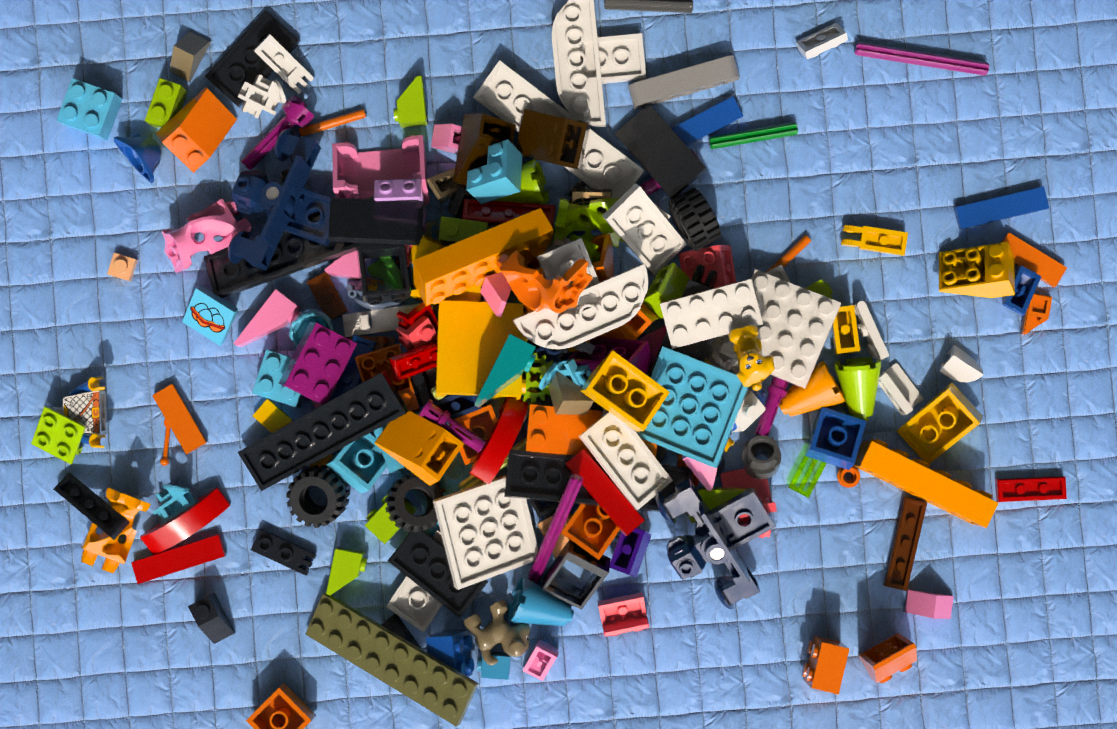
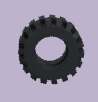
M693 187L669 200V210L681 235L692 249L697 251L721 238L718 220L699 190Z
M315 465L304 470L289 484L288 489L290 490L286 493V498H290L286 502L287 506L292 507L290 513L292 516L296 514L298 517L296 520L298 522L305 521L304 525L308 527L313 524L314 528H319L321 525L324 527L333 522L345 511V507L350 500L347 499L350 495V490H346L348 483L346 481L343 482L341 477L333 470H327L328 466L326 465L321 467ZM310 486H317L326 493L328 499L327 506H319L312 501L309 495Z
M414 473L403 476L396 480L387 491L388 497L385 498V503H387L386 513L389 512V519L396 523V527L403 528L404 531L420 532L428 530L437 525L436 523L438 522L433 500L443 497V493L446 492L445 489L439 486L441 484L439 481L429 486ZM411 489L422 491L427 498L428 506L425 513L421 516H413L405 508L404 498Z

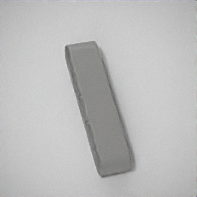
M731 55L638 81L629 85L628 89L634 109H640L648 104L651 106L734 82L740 79L735 58Z

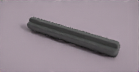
M604 0V8L606 10L692 13L693 0Z

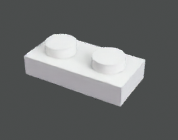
M835 23L796 41V44L804 57L809 59L818 56L828 49L837 47L847 41L848 38L847 33Z

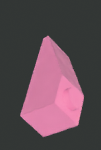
M275 289L233 344L238 347H244L287 326L299 314L298 311L301 307L282 292Z

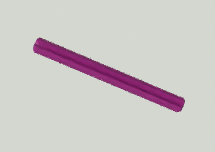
M858 42L855 46V55L983 76L988 74L989 71L988 62Z
M572 474L529 571L528 579L536 584L541 579L583 481L581 475Z

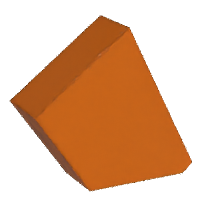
M1034 293L1023 316L1020 334L1025 335L1029 333L1032 329L1049 319L1052 296Z

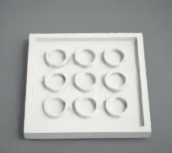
M755 269L751 280L763 325L756 326L759 332L757 338L762 343V355H770L774 358L775 370L770 375L805 389L840 309L841 302ZM727 334L719 354L738 361L737 355L734 352V343L730 341Z
M506 475L493 479L490 484L484 482L433 500L454 587L458 590L534 562L539 551L527 500L504 497Z

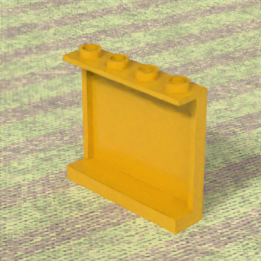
M443 300L439 303L436 397H445V395H479L509 334L527 342V338L521 334L512 320L527 314V311H523L524 304L506 303L502 316L498 317L487 302ZM521 375V377L495 396L516 397V400H520L522 393L526 392V379H522Z

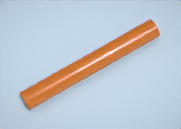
M364 109L308 125L305 128L301 127L299 132L301 136H307L366 118Z
M804 235L766 272L780 265L784 268L811 242L810 238Z

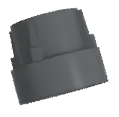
M760 435L746 442L742 451L741 461L743 469L748 475L756 479H767L776 474L781 463V451L773 437ZM757 455H764L767 457V460H758L755 457Z

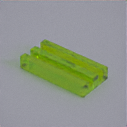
M804 454L788 488L809 498L827 463L820 462L806 491H804L803 488L818 461L812 459L799 487H796L795 484L809 459Z

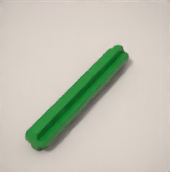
M796 122L711 136L709 137V146L711 149L793 136L798 133V126Z

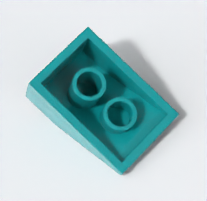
M509 334L474 406L479 408L521 377L523 371L529 372L537 356L533 354L535 346Z

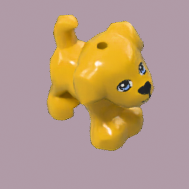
M750 325L733 329L728 335L730 341L734 343V352L738 358L739 371L736 376L744 387L751 386L753 390L758 391L762 388L761 381L765 380L775 370L773 356L762 355V343L757 338L759 334L758 327Z

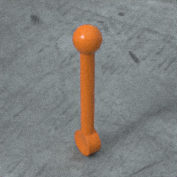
M165 419L163 457L160 459V463L163 466L169 464L167 456L171 428Z

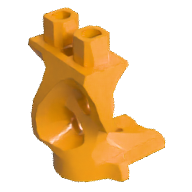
M107 488L106 497L110 501L109 505L130 523L113 540L104 531H102V534H97V526L92 522L80 546L84 549L80 561L93 566L97 555L106 557L101 569L114 573L119 563L125 564L137 531L132 529L135 515L139 510L146 512L151 504ZM125 534L126 541L120 544L118 542L119 536Z

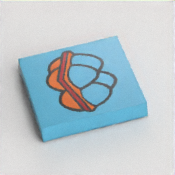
M199 285L194 291L182 322L221 346L225 342L238 308Z

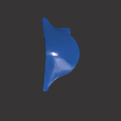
M139 133L131 138L114 137V143L133 167L146 180L153 183L154 171L161 160V150L158 143L149 137L141 136Z

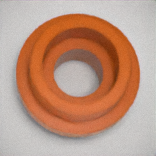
M854 466L849 470L840 468L837 472L839 484L847 488L856 486L860 480L859 470ZM846 472H850L852 478L848 481L844 478Z

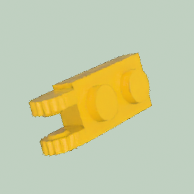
M844 225L843 231L859 233L860 241L842 239L841 245L859 247L858 249L899 256L905 255L907 232L869 226Z

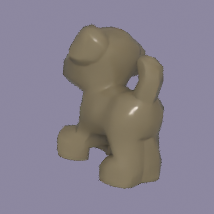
M504 599L489 607L492 613V621L483 629L480 628L481 618L478 614H474L464 620L466 628L475 637L476 645L481 650L483 660L492 666L498 663V659L491 655L490 650L498 643L502 644V648L507 655L513 657L523 655L529 648L531 627L525 623L510 626L504 620V615L508 612V606Z

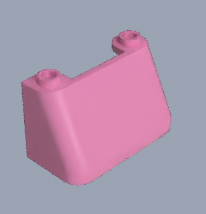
M410 135L402 141V148L358 152L356 146L349 142L332 144L333 190L336 198L366 199L374 196L375 180L421 179L425 205L429 203L423 135Z

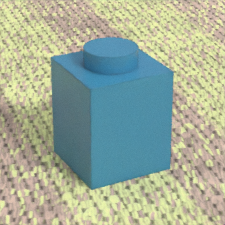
M491 652V655L498 659V663L493 666L488 665L483 660V656L478 657L477 671H481V678L509 680L511 656L503 652Z

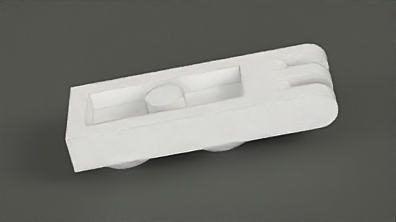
M270 34L253 50L298 95L302 91L296 84L299 82L306 88L308 84L302 78L305 76L309 81L314 79Z
M864 301L855 303V314L860 323L857 325L862 337H866L869 343L867 349L872 358L875 357L876 361L877 358L882 360L889 357V353Z

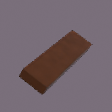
M903 496L884 578V586L903 591L908 589L927 507V502Z

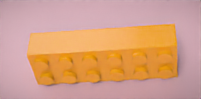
M539 208L413 260L414 285L425 306L438 304L449 296L460 295L468 288L483 285L486 276L500 273L501 270L496 262L504 253L511 256L517 251L524 257L526 265L537 260V256L544 254L547 246L552 242L554 229L542 209Z
M879 439L862 441L855 464L853 465L854 467L968 523L987 528L998 506V502L992 500L993 495L982 490H971V484L962 480H951V475L942 470H930V464L919 459L910 460L908 459L909 454L899 449L890 450L887 448L888 444Z

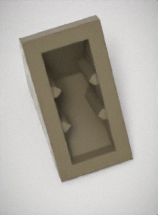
M192 32L187 33L173 47L169 71L191 82L211 42Z
M455 168L426 180L440 204L455 196L459 187L463 189L467 187L466 185L453 182Z
M559 371L555 374L548 387L555 414L586 415L594 403L591 398L580 391V386Z

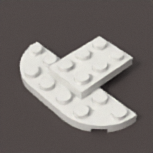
M568 0L559 13H557L552 27V48L557 93L566 111L579 121L590 123L591 126L606 127L602 84L646 79L642 33L597 37L594 0Z
M582 238L537 256V259L544 270L546 280L554 279L556 275L563 276L578 259L588 261L589 264L586 270L593 279L579 295L577 306L561 313H555L550 309H543L539 312L531 311L512 320L524 337L539 346L549 349H565L576 346L622 326L638 313L648 290V275L645 264L599 282Z

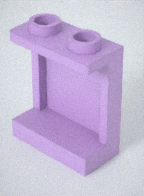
M421 179L375 180V201L423 202V232H426V209Z

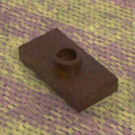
M327 272L307 281L320 309L331 321L349 312Z

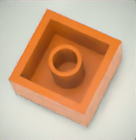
M490 404L454 420L487 441L497 418ZM457 428L455 429V430H457L458 432H460L461 434H463L464 436H466L468 439L473 440V439H471L469 436H467L466 434H464L463 432H461L460 430H458ZM465 443L460 449L465 465L475 461L478 455L476 450Z
M814 635L813 641H809L807 654H810L808 663H804L802 669L804 681L813 689L839 695L849 648L842 642Z
M283 683L246 721L254 729H304L314 719L316 714Z

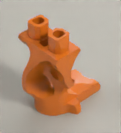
M517 251L511 256L504 253L496 262L518 300L536 312L550 309L555 313H561L571 307L575 308L579 295L593 279L587 273L586 269L589 263L585 259H578L563 276L556 275L551 280L544 278L545 273L542 268H528L524 263V257Z

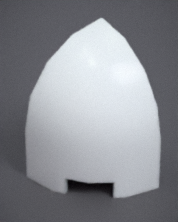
M955 345L947 353L950 358L944 364H941L939 370L958 382L975 381L984 375L980 365L969 354Z

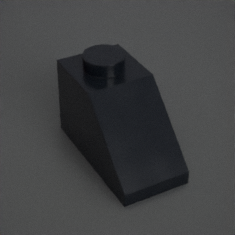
M215 592L188 606L197 626L214 644L235 634Z

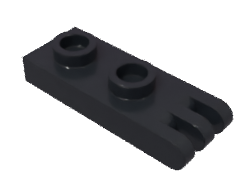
M260 529L251 548V551L306 576L309 571L301 566L303 564L311 567L313 562L305 559V557L308 556L315 559L317 555L264 529Z

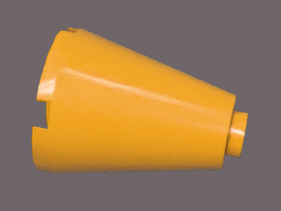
M824 361L819 362L814 367L805 389L794 384L787 390V395L782 398L779 404L784 415L788 413L792 417L845 401L836 380L828 372L829 368Z

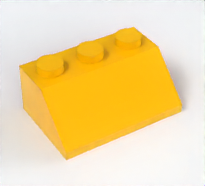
M613 350L591 373L580 390L636 432L646 429L670 393Z

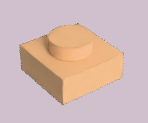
M114 253L107 274L132 281L138 260Z

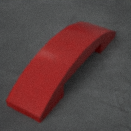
M516 397L505 398L498 412L500 415L482 452L478 453L469 472L471 475L487 484L492 482L520 431L528 409L527 402H523L522 399L516 400Z
M216 487L198 498L197 503L166 523L156 525L142 534L140 538L153 555L160 553L199 531L230 506V503L220 489Z

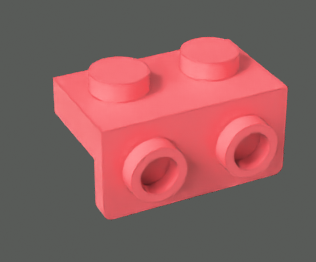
M421 316L407 330L402 327L396 329L399 335V342L408 351L437 341L438 335L426 316Z
M642 592L597 601L604 636H617L621 633L641 631L649 628Z

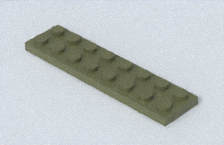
M326 593L322 594L305 635L456 727L461 724L479 684L334 596L327 595Z

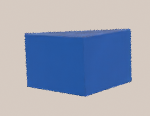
M1020 266L1015 273V295L1003 296V306L1022 316L1025 315L1041 276Z

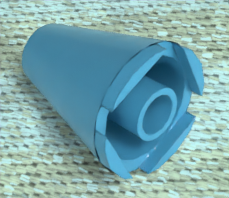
M521 577L513 590L512 596H514L513 603L509 602L507 618L513 623L565 626L572 621L574 610L571 609V605L541 590L542 587L528 578Z

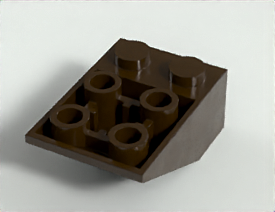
M524 109L516 148L525 157L569 168L581 169L591 124Z
M484 113L464 114L453 182L467 186L468 171L487 165L488 146L507 139L513 144L516 125Z

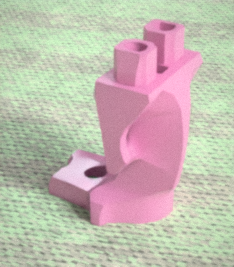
M220 199L206 209L188 217V223L183 227L162 231L165 239L164 252L171 260L176 273L191 266V257L195 253L208 250L210 254H213L228 247L231 239L237 232L246 231L249 233L251 231V224L246 218L236 222L234 216L240 214V212L237 211L236 204L233 201L225 203L223 199ZM198 232L204 235V239L200 242L194 238ZM221 236L223 240L216 242L214 237Z

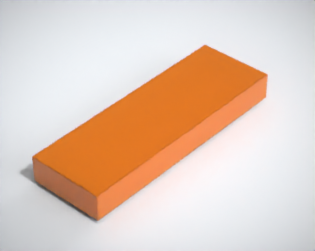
M1006 233L1002 242H1009L1014 255V264L1035 272L1041 276V281L1053 288L1056 287L1067 267L1013 234Z
M174 384L152 395L186 454L207 443Z

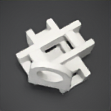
M262 75L256 76L253 85L244 82L238 95L239 98L245 100L241 108L242 111L254 115L257 119L262 109L275 115L274 109L277 103H286L280 83L277 80L269 81L263 78Z

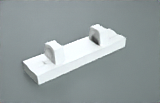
M421 303L344 314L342 318L345 337L348 338L354 336V334L362 336L395 331L399 327V319L396 313L401 311L408 314ZM430 304V306H431V308H432V310H433V313H434L433 304ZM369 317H371L372 328L369 324Z

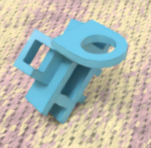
M574 359L561 360L558 363H554L544 374L540 381L539 389L543 390L553 380L558 371L582 388L592 371L588 365L577 366Z
M163 484V489L167 490L156 494L162 506L154 510L153 513L160 516L162 519L160 524L162 525L197 503V501L190 493L189 488Z

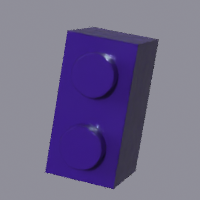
M635 528L627 536L621 531L610 561V568L636 578L652 534Z

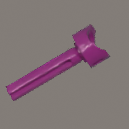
M296 95L292 96L281 106L286 116L241 160L246 168L251 170L275 146L276 140L283 130L292 129L295 124L305 128L312 121L314 115L307 109V105Z

